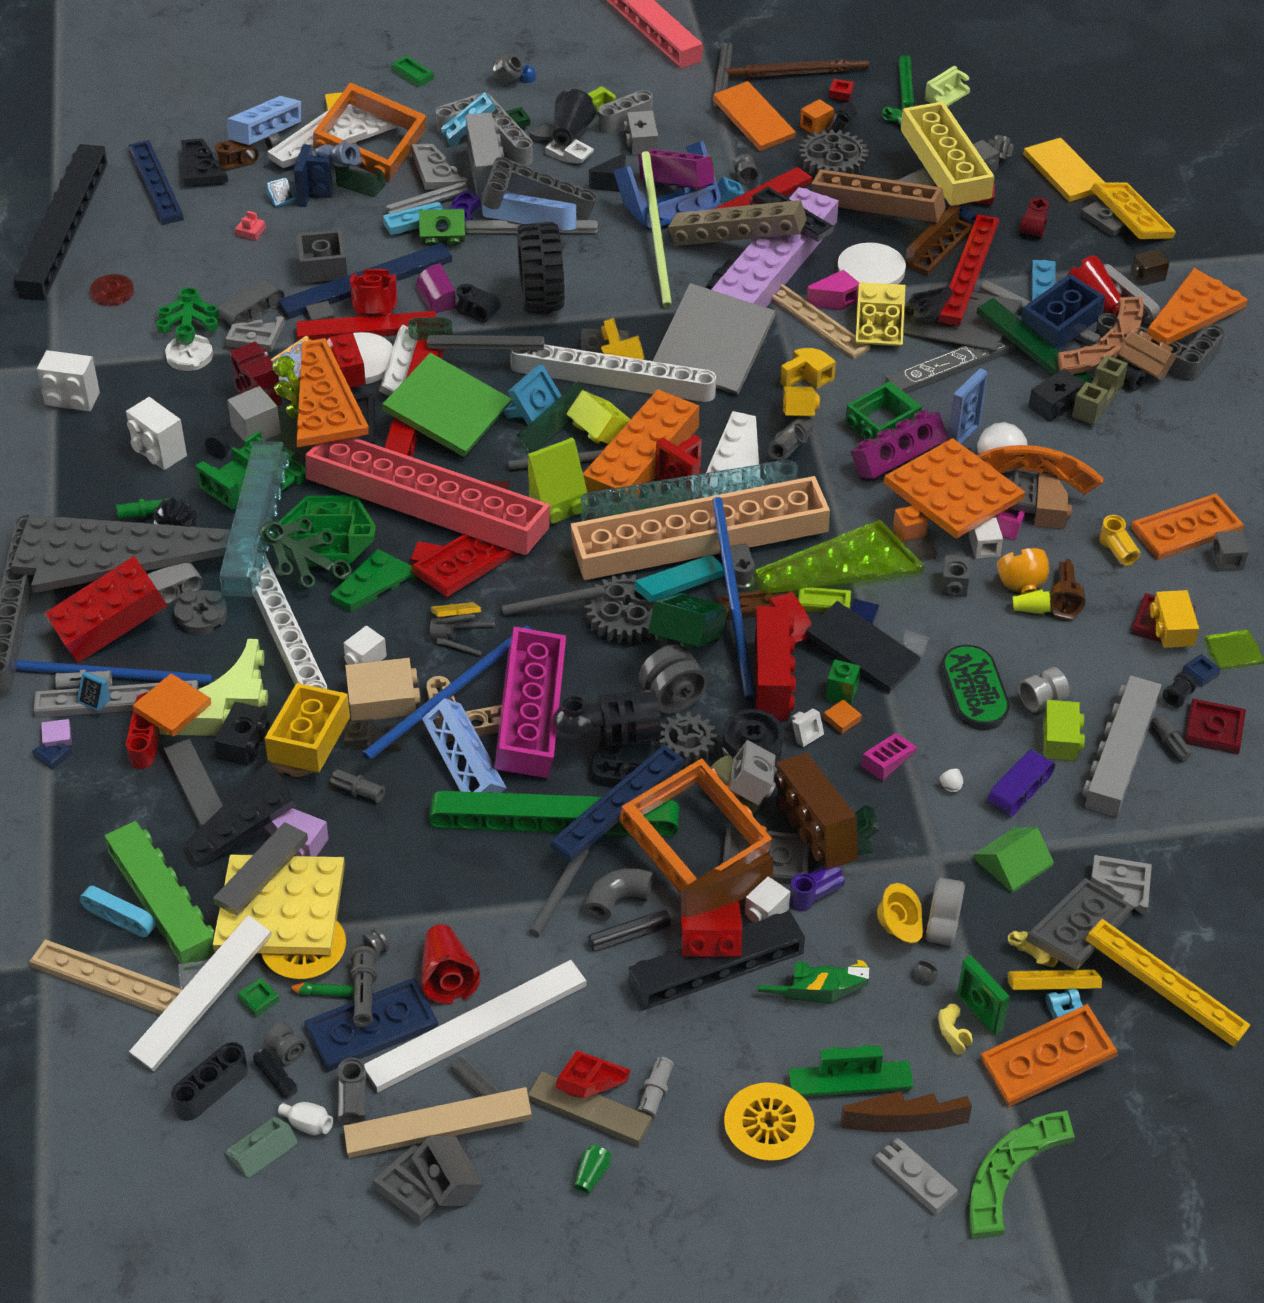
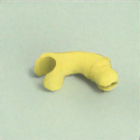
M1013 931L1008 935L1009 944L1033 956L1037 960L1036 963L1048 967L1056 965L1058 959L1026 941L1027 932Z
M949 1004L946 1008L939 1011V1026L942 1035L951 1046L953 1052L961 1055L966 1050L965 1045H972V1034L966 1029L958 1030L953 1026L956 1018L960 1015L961 1009L956 1004Z

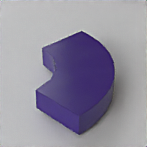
M468 189L452 201L450 209H464L466 223L467 220H473L471 215L476 209L481 207V200Z

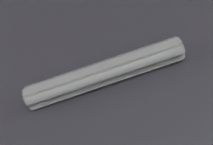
M466 182L450 185L386 206L387 214L451 199L468 190Z

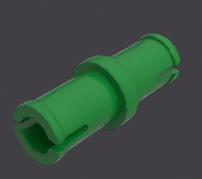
M139 499V502L116 504L118 520L134 517L146 519V516L153 515L156 507L159 506L163 499L151 501Z

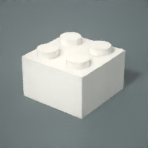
M46 350L37 367L44 404L46 406L91 411L100 393L93 356Z
M150 397L126 411L127 427L131 434L130 443L137 453L143 454L152 464L158 465L163 470H166L187 456L181 419Z

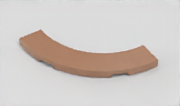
M1143 297L1119 298V314L1115 326L1093 346L1059 352L1058 363L1060 371L1065 369L1071 374L1081 373L1097 368L1105 355L1116 358L1130 332L1138 333L1143 317Z

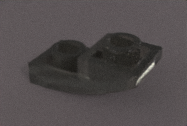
M373 719L348 721L343 743L346 746L366 750L398 724L376 726ZM404 734L382 751H401Z

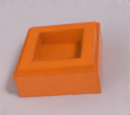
M842 700L825 711L823 719L843 734L861 721L862 714Z

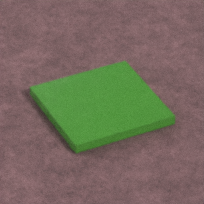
M429 353L382 404L381 410L465 457L500 417L503 410L510 405L512 399L434 354Z

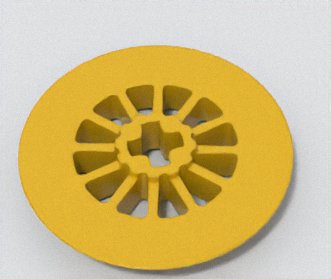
M336 921L331 955L261 954L267 966L279 975L293 979L312 978L327 972L339 962L345 951L346 936L342 926ZM310 959L312 963L307 964V960ZM300 960H303V964H302V965H299V964H298V963L300 962Z
M758 1083L742 1089L730 1100L725 1111L724 1124L727 1135L732 1143L745 1154L762 1160H780L795 1155L807 1145L814 1130V1116L808 1102L792 1088L777 1083ZM763 1105H769V1109L764 1108ZM774 1105L779 1107L777 1110L772 1109ZM765 1120H770L773 1127H768ZM762 1137L766 1138L765 1143L759 1142ZM769 1138H772L775 1144H769Z

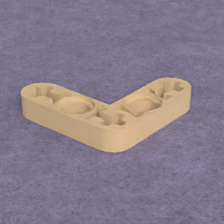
M435 676L428 680V701L438 694L436 688L440 687L443 690L450 684L447 678ZM454 695L449 700L455 701ZM502 705L466 711L470 722L474 720L483 722L481 726L474 727L478 736L498 733ZM442 713L434 719L437 729H442L444 720ZM448 734L447 742L455 741L454 736Z

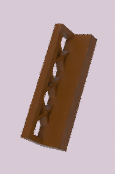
M949 206L941 215L938 223L933 222L907 248L905 259L907 268L929 276L970 235L973 225L959 220L960 206ZM957 227L964 231L954 232L953 229ZM952 239L953 242L942 243V240ZM931 251H941V254L931 255L930 253ZM929 262L930 265L928 267H925L919 263Z

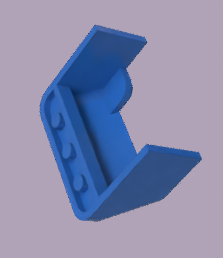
M704 141L686 146L688 153L708 156ZM631 166L614 170L613 172L625 207L645 228L652 229L648 202H646L643 192L637 188ZM715 176V183L706 185L705 189L694 190L693 186L656 198L660 226L671 223L676 213L708 210L717 207L721 201V195Z

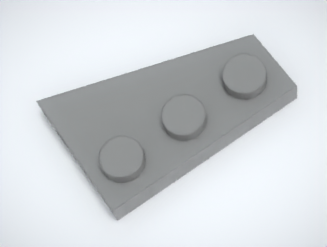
M412 144L411 153L425 189L437 190L460 182H466L468 186V180L458 175V169L455 166H450L446 162V157L433 144Z

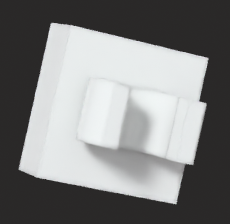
M811 709L806 713L798 712L791 716L797 744L804 747L824 735L819 711Z

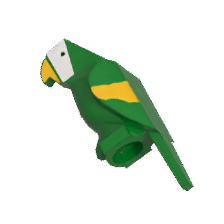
M857 959L856 964L847 968L828 965L812 968L807 962H795L793 986L758 985V992L788 996V999L832 1004L838 998L868 986L869 967L866 962Z

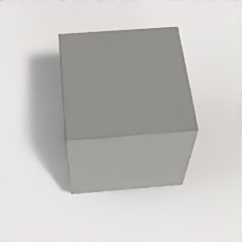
M260 386L227 400L231 427L244 442L246 438L256 431H261L262 439L264 440L281 433L277 405Z

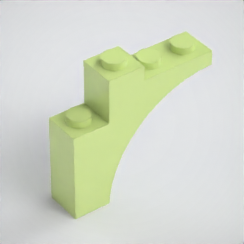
M247 639L246 647L235 665L216 681L198 689L211 698V705L176 735L217 736L234 702L262 708L267 706L268 691L263 690L261 671L259 670V666L264 665V650H260L258 639ZM159 728L160 734L170 735Z

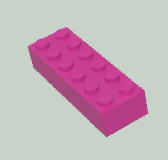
M520 627L513 628L508 650L494 769L543 778L549 777L554 758L557 730L552 721L554 713L559 708L566 643L565 635Z

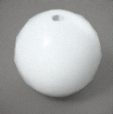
M1006 422L994 423L981 434L977 443V452L979 454L998 447L1028 445L1023 432L1015 425Z

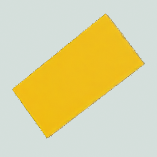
M1062 138L1024 148L1023 155L1068 202L1094 195L1095 193L1091 190L1093 183H1105Z
M1093 183L1091 190L1139 239H1171L1174 237L1176 231L1128 183Z

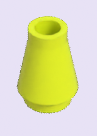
M1043 589L1013 596L1014 612L1020 611L1044 615V612H1051L1049 591L1043 592Z

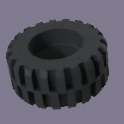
M554 222L521 224L517 228V247L523 308L529 313L559 311L564 307L565 285L558 225Z

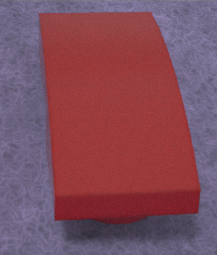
M791 592L770 598L768 600L770 606L789 607V618H794V633L789 634V636L794 637L795 644L810 640L805 636V633L812 623L797 597Z

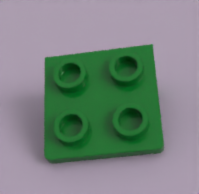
M235 459L219 470L204 461L196 465L199 488L232 510L268 486L267 479Z

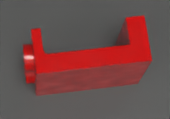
M739 901L689 917L681 916L680 906L682 955L684 957H735L742 955V924Z

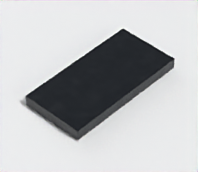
M836 601L805 633L806 637L841 661L860 665V674L888 693L921 660L920 656L839 601Z

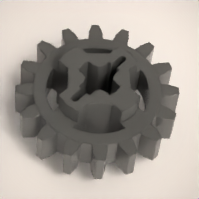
M690 712L686 713V717L676 713V719L668 717L666 724H661V739L658 741L659 748L663 745L667 746L685 759L684 765H688L689 760H693L695 763L700 757L707 760L709 753H714L715 745H717L715 726H710L709 719L702 721L701 714L696 715L694 718L691 717Z

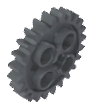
M831 129L830 133H826L822 130V134L814 132V137L808 135L807 140H802V144L799 145L798 159H800V165H803V169H809L810 174L814 172L818 174L820 169L859 174L860 169L864 170L865 165L868 163L869 150H867V144H863L862 139L857 140V135L850 137V132L842 134V130H839L837 133H834Z
M622 574L620 580L612 576V582L603 579L602 586L604 585L606 596L585 600L587 624H591L592 631L598 629V636L607 634L608 641L613 637H617L618 643L623 638H626L629 644H631L632 638H636L639 642H642L643 635L649 639L651 638L652 634L648 633V628L655 601L649 602L634 589L636 575L633 574L631 579H627L625 574Z

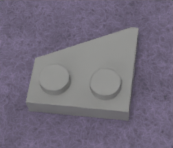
M1094 855L1091 882L1133 905V909L1141 914H1147L1152 864Z

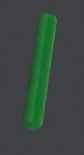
M901 55L899 69L902 108L904 109L913 107L914 100L911 57L909 55Z

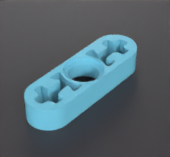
M89 886L79 898L80 903L89 912L140 937H147L156 926L155 919L147 911L95 886Z

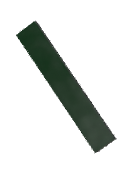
M992 298L978 307L976 313L1050 374L1055 375L1060 372L1058 353L1060 351L996 299ZM1086 372L1072 374L1084 383L1092 384L1094 379Z

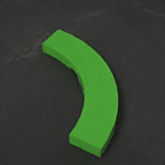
M1068 1111L1050 1113L1032 1119L1030 1123L1017 1130L1013 1129L990 1150L979 1168L971 1193L969 1221L972 1239L1003 1236L1005 1230L1002 1216L1003 1198L1009 1182L1015 1173L1037 1154L1059 1145L1074 1142L1075 1136Z

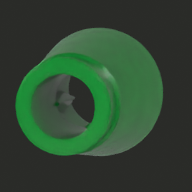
M590 1144L588 1149L583 1150L573 1184L574 1188L584 1194H590L611 1166V1153L595 1144Z

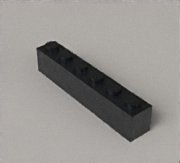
M790 911L773 914L767 919L755 923H747L742 926L741 956L684 957L682 955V948L675 951H667L661 956L649 960H641L629 966V985L644 1011L804 954L805 936Z

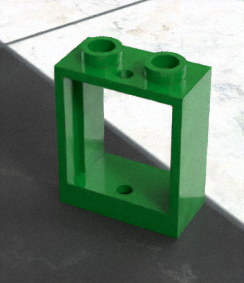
M889 381L847 404L845 423L865 440L878 437L877 433L880 431L892 430L896 428V423L915 418L914 414L922 411V406ZM884 406L898 416L881 427L866 417Z

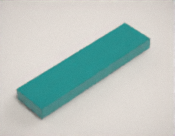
M708 555L636 580L634 589L649 602H653L725 576L724 569L718 560L712 555Z

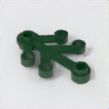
M302 517L296 522L286 525L276 521H268L262 525L260 537L266 545L272 546L278 563L275 567L277 575L286 577L293 571V565L287 560L284 546L291 550L300 575L297 583L301 589L307 590L315 584V578L310 573L305 559L328 571L329 576L334 581H344L351 575V566L347 561L339 559L332 562L310 549L318 545L322 547L330 545L334 541V535L331 531L323 530L317 535L299 540H294L287 536L295 532L299 534L309 532L312 529V522L309 518ZM301 522L306 524V529L301 527ZM269 531L275 534V538L270 536ZM322 535L328 537V542L323 540ZM281 565L286 566L287 572L282 571ZM335 568L340 571V576L335 572ZM304 577L309 580V585L304 583Z

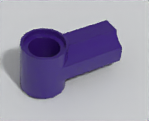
M823 867L810 874H796L791 880L790 906L798 911L809 910L812 908L815 900L843 887L845 879L842 875V870L839 867L829 870Z

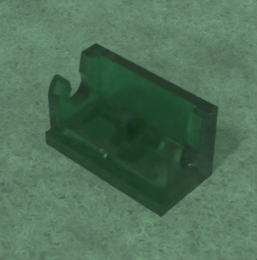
M349 165L345 167L335 166L336 183L339 187L374 198L385 187L383 172L377 170L376 177L375 174L369 175L350 169Z

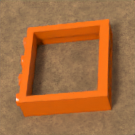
M350 82L314 130L313 147L318 148L326 144L335 147L342 141H345L329 134V131L349 104L403 127L408 132L389 159L359 147L362 164L356 167L390 181L411 152L412 144H416L425 132L427 116Z
M702 758L623 805L619 822L680 894L682 888L697 878L643 815L697 783L751 845L714 869L724 871L738 861L749 864L761 855L767 854L772 838L766 832L767 828L761 826L756 821L751 810L747 806L742 805L736 798L735 793L729 790L730 786L725 785L718 777L716 770L711 769Z

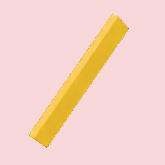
M1101 919L1085 938L1091 945L1233 1047H1235L1250 1027L1248 1022L1104 919Z

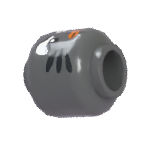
M507 53L502 55L492 65L493 76L496 81L503 85L512 84L523 73L522 61L513 54Z

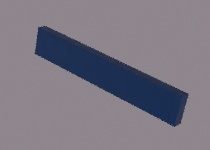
M150 140L128 145L131 156L162 225L183 221L184 217Z
M663 745L550 841V848L571 863L619 822L623 805L670 778L684 766L685 759Z

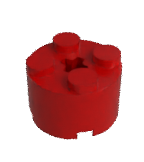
M385 269L363 270V275L357 276V273L350 277L352 307L355 309L356 315L363 316L368 313H378L380 316H387L398 305L397 283L394 273L391 276L389 271Z

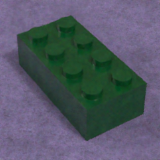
M678 593L655 601L648 633L655 634L654 638L657 640L670 642L673 639L680 641V646L696 649V646L701 647L708 642L722 637L729 606Z

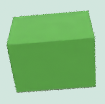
M1014 827L973 854V858L1011 893L1017 891L1054 864L1038 827Z

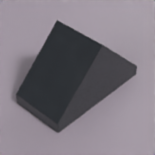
M621 154L589 169V188L620 192L613 171L626 167V155Z

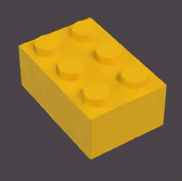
M296 683L265 737L268 761L320 773L350 718L348 694Z

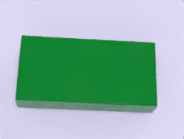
M408 56L391 64L392 71L417 87L434 79L432 71Z

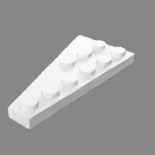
M349 104L331 128L329 134L349 143H355L399 126ZM329 110L267 152L268 159L285 168L296 164L303 144L312 145V150H316L313 147V132Z
M732 411L695 499L761 487L756 416Z

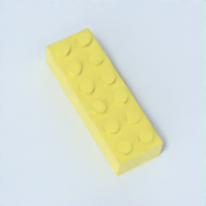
M941 101L904 108L901 132L937 187H942L943 195L949 205L954 206L992 198L994 175L945 103Z

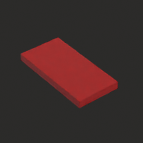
M463 534L411 565V572L448 597L518 553L474 538L468 534Z

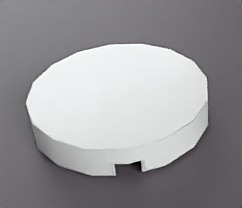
M195 335L193 343L189 345H182L175 338L167 345L165 350L168 364L180 371L198 370L205 367L213 357L212 345H210L207 338L200 335Z

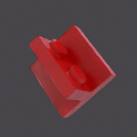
M694 434L686 441H682L679 446H676L662 437L656 442L655 478L674 491L683 494L689 501L694 500L698 492L699 476L701 474L702 439Z

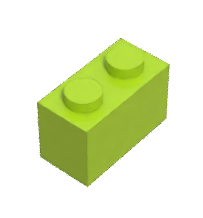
M1046 701L1043 717L1044 757L1048 759L1077 761L1078 751L1084 750L1085 734H1080V730L1084 728V714L1080 713V702Z

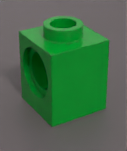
M834 660L827 678L826 700L837 703L844 700L852 706L858 689L860 665Z

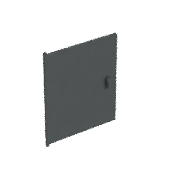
M931 284L928 290L942 288L943 286ZM973 292L961 326L938 322V317L935 321L916 325L912 319L913 314L903 329V334L997 351V346L1004 335L980 317L976 311L979 306L994 298L1016 315L1022 305V301Z

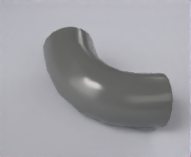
M623 868L607 873L594 883L588 893L583 908L584 912L591 918L607 920L611 917L615 903L623 897H636L648 900L653 883V872Z

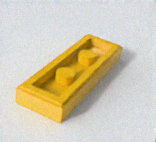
M1095 970L1008 972V984L1013 990L1102 988V978Z

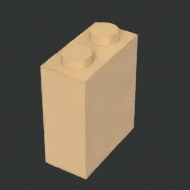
M410 658L345 665L352 722L409 716L416 711L415 704H420L419 688H413V684H418L416 668H411Z

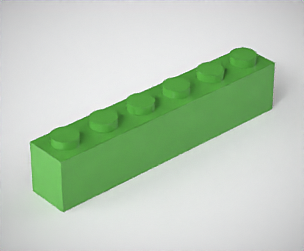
M134 821L106 834L105 839L109 854L146 911L155 919L157 928L184 970L215 954L213 949L215 932L210 925L205 926L199 907L191 905V898L185 886L179 887L175 871L171 866L168 868L165 866V858L159 848H153V841L147 829L142 830L138 823Z

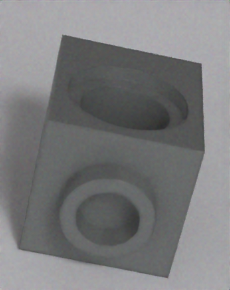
M1241 531L1216 532L1211 550L1218 571L1244 570L1248 549Z
M945 554L941 594L967 597L971 557Z

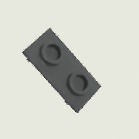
M581 329V350L603 353L601 346L610 344L609 339L604 340L602 330ZM618 330L620 340L629 338L628 331Z

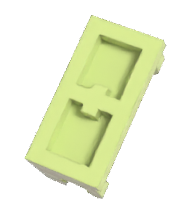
M956 66L941 73L927 82L925 101L929 103L943 101L948 107L970 93V88L961 81V79L968 81V75L958 70Z

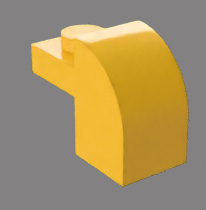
M614 318L603 321L605 326L601 327L604 340L609 339L610 343L601 346L604 354L645 359L639 336L620 340Z
M797 349L793 351V360L781 365L780 384L784 387H790L805 379L817 389L835 379L836 361L818 349Z

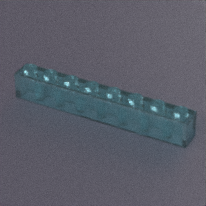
M253 441L219 576L222 596L254 597L256 586H260V568L264 569L265 567L264 551L269 549V545H266L260 537V529L264 523L273 521L272 517L277 515L276 500L281 498L280 483L285 481L284 467H288L289 454L284 452L283 442Z

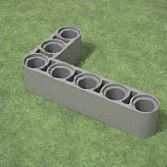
M483 93L438 107L435 111L437 131L441 133L443 125ZM487 94L497 108L492 112L493 121H497L498 134H500L503 151L514 162L525 166L532 164V140L495 99Z

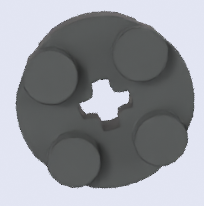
M217 590L184 591L174 608L178 626L180 624V626L184 627L185 632L194 635L213 632V627L219 624L222 626L228 617L226 602L222 597V593ZM205 610L202 614H197V611Z

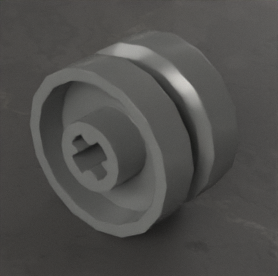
M677 644L659 649L648 657L640 669L639 682L645 690L654 689L659 710L671 714L689 708L701 698L708 686V676L696 662L690 651Z

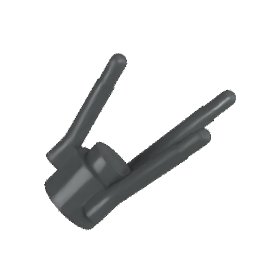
M474 614L432 618L430 637L431 639H437V645H446L481 656V651L449 641L448 638H453L455 628L494 627L495 623L459 622L475 619Z

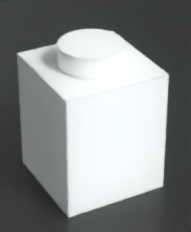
M991 518L969 532V540L975 559L1000 557L1003 537L997 519Z
M365 626L344 642L345 661L349 665L383 660L387 656L385 638L368 626Z
M767 877L746 896L745 915L750 921L755 923L767 919L773 914L786 912L789 909L790 891L770 877Z

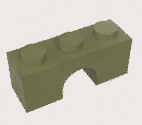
M1105 355L1096 368L1092 384L1086 382L1077 393L1072 417L1095 425L1124 385L1128 363Z

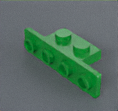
M870 1045L820 1050L819 1067L789 1069L790 1088L797 1091L803 1097L912 1090L913 1079L908 1061L882 1062V1046Z

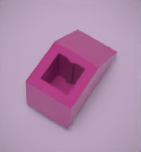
M841 270L809 285L807 302L817 308L843 310L857 303L859 282L845 270Z

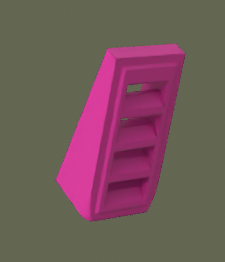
M1008 508L996 515L995 518L997 519L1002 537L1016 539L1026 512Z
M895 733L864 753L861 767L883 781L917 751V746Z

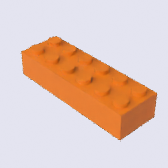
M657 389L583 473L587 498L607 495L608 500L612 501L610 507L612 509L635 502L655 479L656 442L663 437L674 445L679 446L682 441L689 439L699 428V405Z

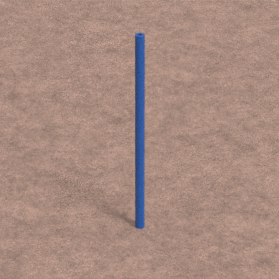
M715 497L712 499L744 695L746 700H753L756 696L723 501L721 497Z
M525 625L524 627H522V628H525V629H530V627L527 626V625ZM511 637L363 751V758L366 761H370L421 721L444 698L449 699L504 656L509 650Z
M18 660L16 667L17 671L43 673H77L84 669L87 672L110 670L112 678L162 681L172 673L183 681L197 680L198 684L209 685L213 682V675L171 671Z

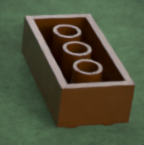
M806 752L776 762L777 774L774 775L775 784L778 788V796L775 798L776 805L780 812L785 813L790 826L797 829L802 842L809 845L814 858L817 861L820 860L827 870L858 860L856 815L809 754Z

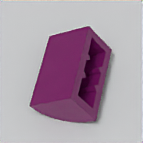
M441 263L425 269L416 281V289L427 310L439 313L456 309L455 289Z

